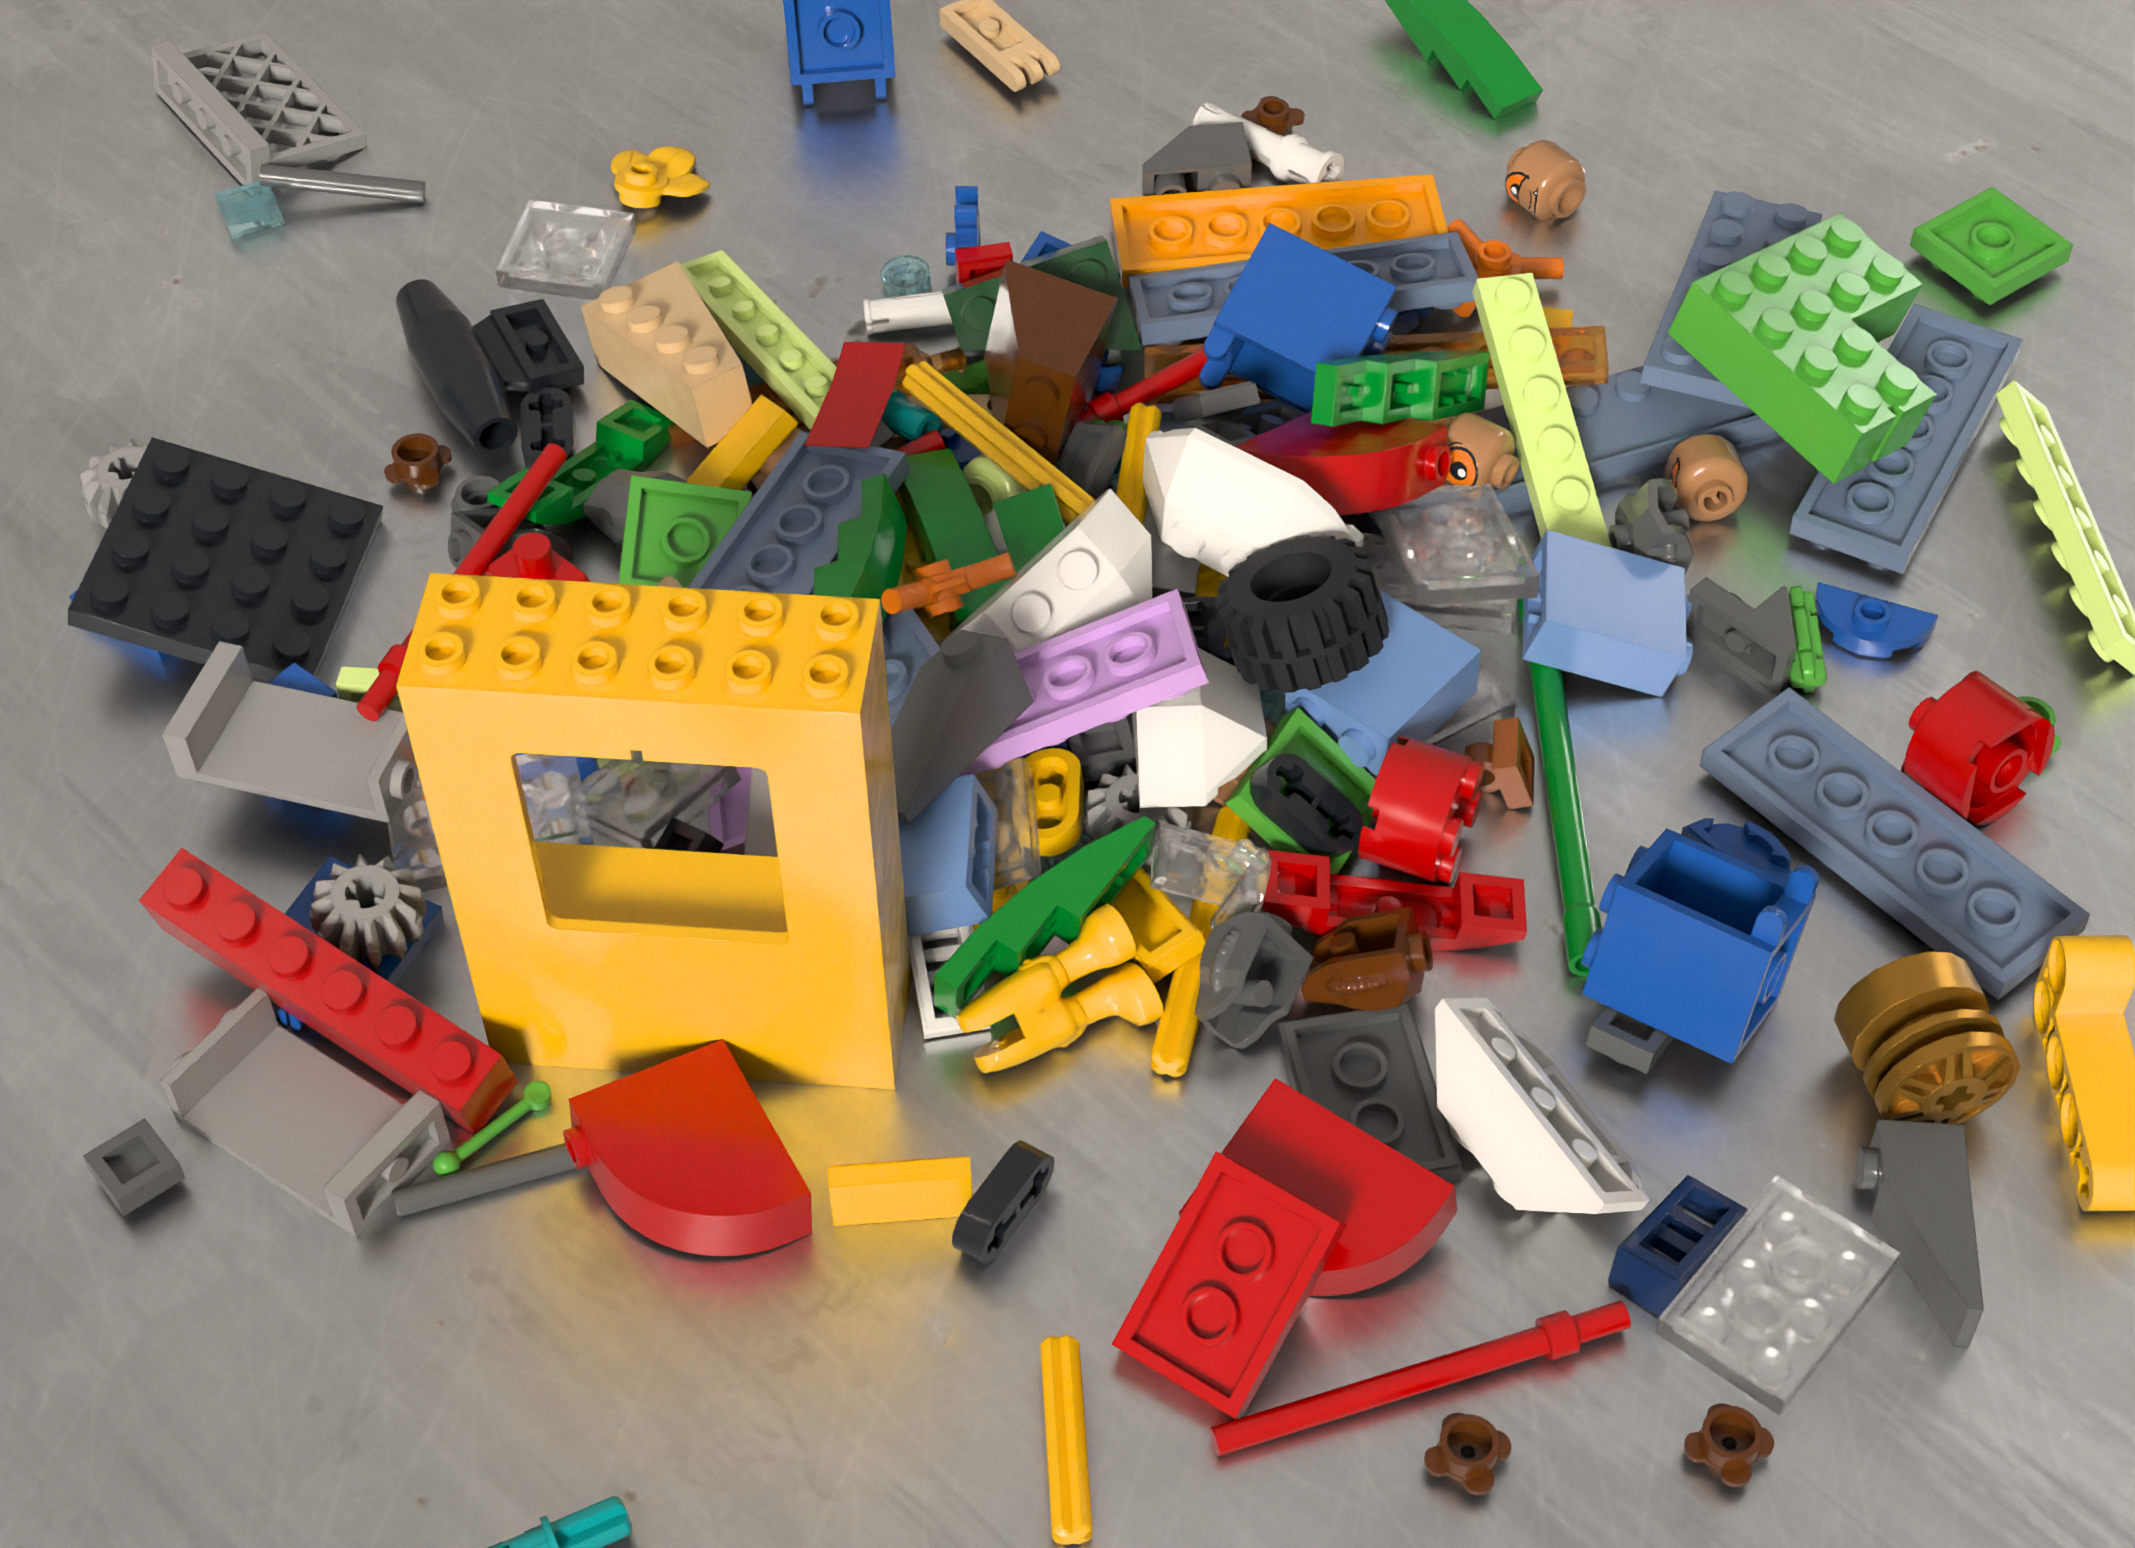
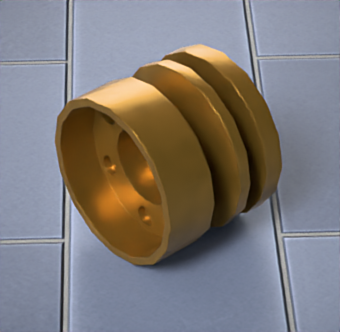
M1929 951L1899 958L1875 969L1858 981L1838 1003L1834 1022L1856 1067L1864 1071L1862 1078L1883 1120L1958 1125L1976 1117L1998 1102L2015 1084L2021 1068L2017 1055L2009 1040L2005 1038L1998 1019L1988 1014L1989 1006L1985 995L1966 960L1953 953Z

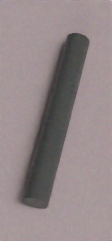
M261 164L259 174L260 186L424 203L425 181Z
M565 1143L395 1189L392 1190V1195L399 1218L576 1169L569 1156Z

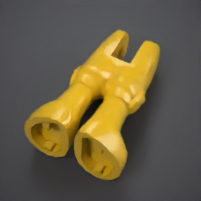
M1106 904L1087 916L1079 936L1055 955H1041L1024 960L1016 972L980 994L956 1014V1021L963 1033L986 1028L1014 1014L1019 1024V1028L991 1041L975 1052L973 1056L982 1073L1004 1070L1029 1061L1051 1049L1065 1048L1083 1034L1087 1025L1107 1017L1119 1016L1136 1026L1151 1024L1161 1018L1164 1014L1163 1004L1151 979L1138 965L1129 962L1124 963L1135 957L1137 954L1136 945L1126 922L1113 906ZM1120 965L1077 994L1061 997L1062 991L1069 983L1096 970Z

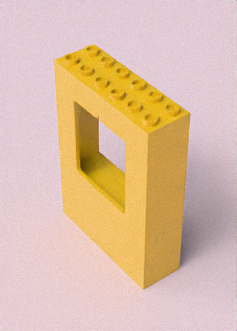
M430 573L396 687L489 1047L500 1053L507 1063L639 1072L723 1039L746 1080L895 1090L912 980L880 599ZM634 750L642 751L643 761L760 768L768 776L778 857L534 841L515 754L527 753L632 760Z

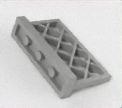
M267 32L182 53L171 40L151 45L155 91L252 196L272 190V187L260 186L259 174L261 164L300 167L367 148V134ZM263 53L267 57L265 61L246 58V56ZM211 67L220 69V71L213 73L198 69ZM233 72L255 75L256 77L252 80L235 77L232 74ZM272 78L292 82L291 86L268 83V80ZM227 91L245 96L243 99L223 96L221 92ZM260 97L281 101V103L277 106L256 102V100ZM294 104L315 107L317 110L316 112H310L292 107ZM246 117H252L270 122L268 125L247 122L245 119ZM285 123L307 128L305 132L284 129L281 126ZM319 130L340 133L341 135L328 137L317 134ZM272 143L295 148L275 153L270 146Z

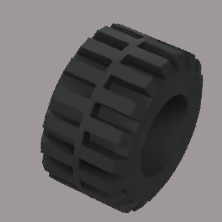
M1308 535L1271 544L1270 547L1258 550L1247 556V560L1236 564L1228 572L1229 577L1221 580L1217 588L1219 594L1215 596V606L1238 673H1241L1243 680L1249 684H1257L1258 688L1262 690L1272 691L1280 689L1281 693H1294L1300 689H1308L1309 691L1322 688V685L1330 682H1339L1347 678L1349 673L1359 671L1369 664L1368 658L1378 655L1384 647L1383 640L1388 638V618L1371 560L1363 547H1356L1355 542L1347 538L1336 540L1333 535H1320L1318 537H1310Z

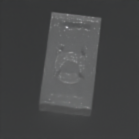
M1161 822L1154 833L1150 888L1243 912H1265L1262 910V857L1265 848Z

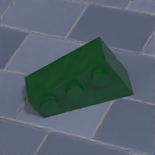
M1102 235L1019 263L1118 298L1105 350H1142L1108 242ZM1003 269L942 289L961 350H986Z

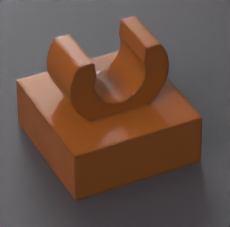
M1519 717L1495 720L1493 724V744L1478 742L1465 747V755L1475 757L1476 761L1485 763L1483 777L1478 790L1483 791V793H1491L1500 789L1508 809L1533 806L1535 757Z

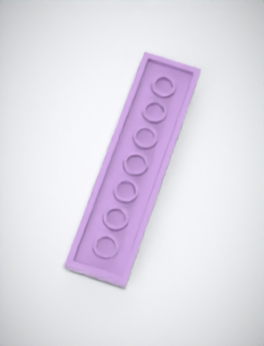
M1178 589L1015 652L1014 655L1034 702L958 777L999 768L1010 760L1046 746L1058 745L1069 737L1105 723L1119 721L1130 713L1166 699L1178 698L1194 688L1209 683L1188 613ZM727 766L705 775L710 835L724 843L720 853L744 855L752 767Z

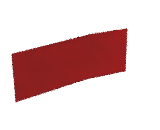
M844 342L833 381L805 446L869 449L893 391L906 343Z

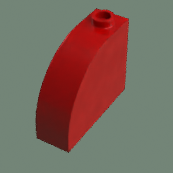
M1312 411L1235 446L1306 482L1336 510L1338 515L1379 511L1418 499L1445 484L1452 460L1451 450L1447 446L1446 425L1403 419L1384 424L1361 420L1332 427L1311 423Z
M723 1039L568 1099L572 1127L563 1131V1137L574 1166L578 1170L588 1167L609 1206L623 1221L645 1237L661 1245L692 1254L739 1256L771 1250L812 1234L811 1192Z
M1276 1078L1221 1152L1347 1224L1309 1296L1351 1294L1370 1289L1398 1276L1418 1262L1432 1248L1457 1213L1454 1185ZM1191 1196L1188 1198V1200L1186 1201V1203L1183 1205V1207L1181 1208V1210L1178 1212L1180 1217H1181V1215H1182V1213H1183V1211H1184L1186 1205L1188 1204V1202H1189Z

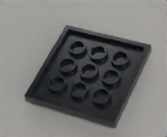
M152 437L68 608V625L204 665L219 641L243 647L252 678L268 683L293 663H296L317 678L381 524L384 506Z

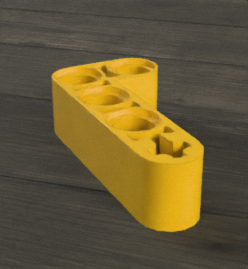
M2127 935L2053 937L2034 989L2033 1014L2076 1197L2083 1211H2135V1055L2124 1017V1011L2135 984V953L2132 942Z

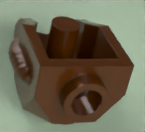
M1411 907L1348 917L1336 929L1315 942L1310 952L1314 958L1309 967V973L1302 983L1301 991L1305 1001L1340 1004L1352 1009L1369 1011L1397 1008L1421 992L1424 972L1431 971L1433 968V956L1429 937L1425 931L1419 932Z

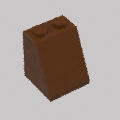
M1007 260L1003 269L984 356L993 417L1055 466L1076 422L1079 421L1087 406V402H1089L1096 388L1118 298Z

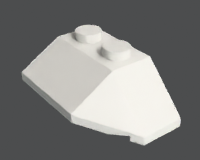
M1197 428L1174 429L1164 433L1162 431H1152L1146 437L1142 482L1161 541L1170 545L1178 554L1188 558L1193 557L1199 560L1200 563L1229 577L1228 572L1236 564L1247 560V556L1268 548L1271 544L1292 540L1296 537L1333 535L1336 540L1347 538L1354 541L1356 547H1362L1364 535L1353 525H1345L1336 510L1303 480Z
M1107 489L1016 573L1017 576L1011 577L938 644L939 647L950 636L957 634L960 630L1006 638L1015 653L1152 599L1151 534L1111 489Z
M1200 648L1198 649L1209 683L1194 688L1178 698L1166 699L1132 713L1140 808L1206 806L1218 795V787L1239 776L1267 750V735L1258 685L1247 683L1243 680L1241 673H1238L1235 666Z
M1442 998L1435 1008L1437 1108L1454 1128V1135L1457 1141L1465 1149L1473 1153L1493 1179V1186L1497 1193L1505 1201L1512 1204L1516 1210L1588 1214L1642 1210L1648 1203L1649 1198L1642 1189V1180L1635 1163L1557 1066L1524 1033L1504 1022L1501 1018V1011L1488 998Z

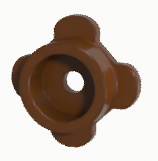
M1266 96L1260 100L1255 109L1243 112L1241 117L1273 133L1286 136L1293 134L1294 126L1304 123L1305 114L1299 108H1290L1286 101L1278 97Z
M409 434L397 440L391 450L393 463L385 467L384 473L387 481L397 484L404 481L410 486L429 489L439 484V473L443 465L450 463L452 460L451 451L447 446L438 445L437 441L427 434Z
M1724 1403L1711 1406L1708 1409L1701 1430L1688 1434L1684 1442V1452L1692 1462H1704L1719 1472L1722 1482L1730 1487H1742L1748 1484L1751 1479V1468L1759 1458L1770 1456L1774 1448L1772 1434L1767 1429L1761 1427L1753 1414L1741 1407ZM1730 1441L1736 1445V1448L1728 1450L1723 1447L1722 1442Z
M1463 1413L1449 1414L1442 1421V1430L1437 1446L1431 1447L1425 1452L1424 1465L1427 1471L1435 1477L1448 1476L1463 1483L1466 1491L1470 1494H1486L1494 1486L1493 1472L1498 1462L1506 1460L1510 1456V1439L1504 1432L1496 1430L1483 1417ZM1463 1449L1471 1450L1475 1456L1470 1459L1464 1458L1461 1455V1451Z

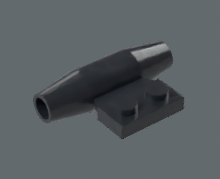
M426 279L411 281L403 286L397 294L396 306L410 355L441 411L481 453H500L509 448L517 437L518 428L506 390L530 393L535 389L543 387L565 389L584 384V365L544 299L490 310L489 316L472 326L469 319L432 281Z

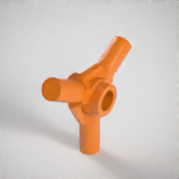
M1461 219L1454 220L1447 227L1449 233L1458 232L1479 279L1533 273L1534 279H1563V257H1521V255L1513 253L1510 246L1502 241L1489 240L1483 242ZM1475 301L1464 302L1461 306L1454 308L1453 311L1460 317H1469L1476 309Z
M1009 552L955 570L951 569L950 563L946 559L913 570L916 582L885 590L881 597V603L884 610L890 614L911 609L918 613L925 609L928 619L963 608L964 605L960 595L1017 576Z

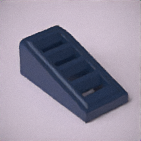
M1687 1175L1618 1246L1608 1278L1609 1286L1662 1319L1669 1318L1688 1297L1745 1222L1749 1209L1692 1176ZM1687 1209L1691 1211L1692 1213L1710 1222L1714 1226L1710 1228L1709 1226L1696 1220L1690 1215L1684 1213L1683 1210Z

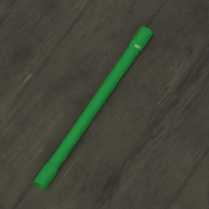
M1526 566L1520 568L1514 575L1518 612L1522 624L1524 568ZM1529 661L1564 908L1562 925L1568 967L1575 975L1588 976L1590 969L1582 965V958L1595 931L1598 928L1603 930L1601 913L1597 909L1562 671Z

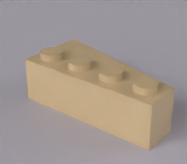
M678 261L625 286L611 287L603 291L599 298L581 306L597 364L708 448L719 443L752 405L740 359Z

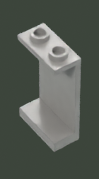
M220 641L162 733L177 777L387 823L392 821L402 800H407L412 796L418 780V768L403 712L386 709L378 721H370L357 711V702L253 681L243 647Z
M260 988L255 989L240 1005L229 1009L223 1015L219 1024L191 1051L179 1056L172 1064L169 1072L160 1079L174 1116L178 1121L355 1238H358L394 1201L392 1190L408 1186L434 1160V1157L451 1142L439 1101L419 1089L403 1105L279 1026L269 995Z

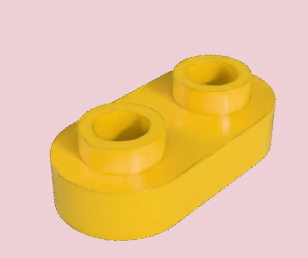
M1059 748L1036 751L1027 756L1017 769L1014 823L1020 846L1032 855L1050 857L1062 854L1074 847L1081 837L1084 781L1080 761L1070 751Z

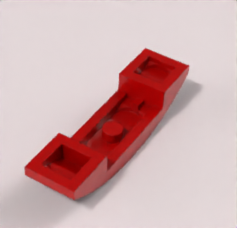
M1266 849L1263 853L1262 910L1281 917L1295 927L1324 936L1348 917L1407 907L1412 908L1419 932L1425 931L1427 933L1432 951L1464 950L1502 945L1524 940L1527 933L1524 879L1459 872L1454 888L1330 874V857Z

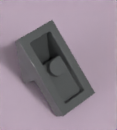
M1707 577L1691 588L1688 601L1692 606L1686 623V634L1776 695L1785 691L1788 686L1796 652L1787 587L1782 586L1755 609L1742 601L1736 594L1728 592Z

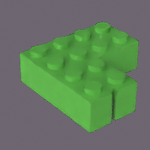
M1841 213L1693 281L1668 331V334L1833 484L1867 467L1871 460L1876 462L1906 446L1937 395L1918 379L1917 375L1910 368L1902 365L1878 343L1896 333L1923 283L1906 270L1900 260L1889 255L1870 239L1858 224L1848 220Z

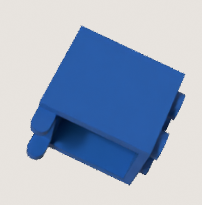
M783 0L791 86L802 85L804 105H814L812 84L874 79L876 99L887 98L885 78L896 77L890 0Z
M1269 223L1205 340L1203 351L1208 359L1200 372V383L1205 389L1214 390L1219 388L1226 375L1230 374L1244 382L1252 381V384L1256 383L1258 389L1308 413L1312 411L1316 362L1384 354L1393 334L1390 331L1399 314V311L1391 308L1397 286Z
M1666 828L1649 848L1642 845L1638 847L1628 865L1625 876L1616 873L1609 881L1599 906L1600 911L1607 913L1603 930L1598 928L1595 931L1582 958V965L1590 969L1582 995L1732 1064L1778 1002L1817 895L1815 891L1819 883L1818 873L1808 865H1799L1792 871L1786 881Z

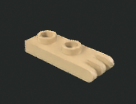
M958 0L939 9L940 26L1012 91L1017 92L1025 88L1026 80L1030 84L1043 80V73L1047 76H1052L1060 72V62L1056 55L993 0Z

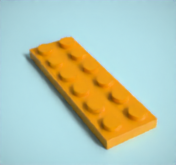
M1433 174L1110 198V219L1122 287H1129V275L1249 260L1269 223L1323 250L1449 233Z

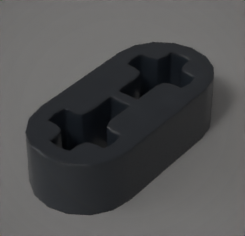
M543 387L528 393L522 399L520 405L521 448L525 468L530 469L547 444L550 443L560 446L566 452L567 460L576 455V424L570 396L564 390L555 387ZM552 414V422L542 423L543 415Z
M1285 753L1263 763L1252 773L1250 794L1254 804L1266 817L1310 855L1327 856L1332 860L1354 850L1359 845L1362 826H1364L1360 811L1345 795L1305 760L1297 755ZM1278 776L1283 777L1287 782L1284 787L1287 797L1283 796L1279 791L1282 787V781ZM1327 817L1330 818L1334 823L1331 831L1335 837L1334 839L1327 833L1330 829V823L1326 819Z
M1019 1140L1014 1143L962 1210L952 1234L953 1247L983 1264H988L994 1260L1045 1192L1054 1170V1157L1025 1141Z

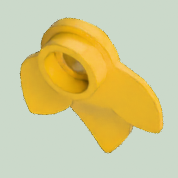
M659 147L649 155L631 149L618 153L611 161V171L615 175L614 188L619 192V200L633 208L656 207L661 204L662 195L678 197L697 195L709 189L710 182L691 173L696 164V156L690 150L682 147Z

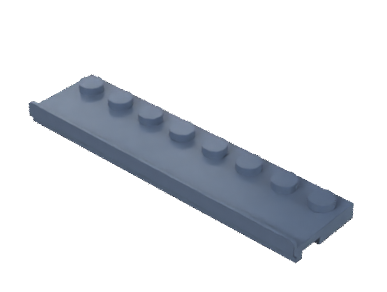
M1643 366L1566 387L1594 485L1665 465L1669 453L1676 445L1691 436L1705 433L1719 435L1733 445L1777 433L1749 408L1642 384L1640 381ZM1504 405L1474 413L1511 432ZM1515 447L1514 456L1518 458V454ZM1519 463L1516 476L1508 488L1505 490L1497 488L1481 498H1471L1446 485H1442L1409 503L1357 515L1365 517L1373 530V541L1377 548L1528 505L1531 504Z

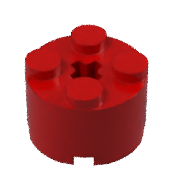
M1973 671L1966 675L1961 682L1945 692L1938 700L1934 697H1928L1914 709L1908 723L1909 728L1914 733L1909 742L1901 772L1962 818L1970 820L1975 825H1986L2007 814L2023 799L2027 793L2018 788V786L2030 770L2038 776L2041 775L2052 753L2055 730L2051 722L2043 718L2037 710L1981 672Z
M1398 735V744L1392 742L1371 792L1368 806L1373 808L1372 821L1376 822V827L1374 830L1362 826L1359 841V858L1432 882L1440 880L1449 884L1452 883L1462 855V847L1458 846L1463 826L1473 827L1481 806L1483 791L1478 789L1483 777L1485 763L1476 761L1475 757L1404 735Z

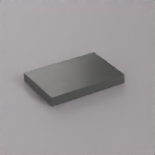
M1410 1001L1403 1003L1397 1008L1378 1011L1353 1010L1278 1023L1277 1038L1291 1088L1451 1184L1461 1182V1162L1448 1121L1437 1108L1436 1083Z

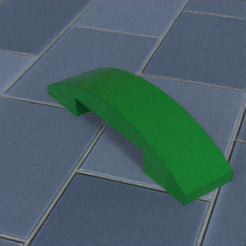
M629 400L597 421L596 442L564 462L525 518L543 525H561L586 517L583 504L598 483L617 469L645 472L669 443L677 431L678 425L661 412L634 400ZM523 468L490 489L487 502L502 507L529 469Z

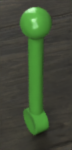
M543 1081L529 1083L524 1088L523 1099L455 1150H444L438 1153L433 1161V1169L436 1174L442 1177L457 1173L460 1169L461 1161L529 1110L540 1111L546 1109L552 1101L549 1085Z

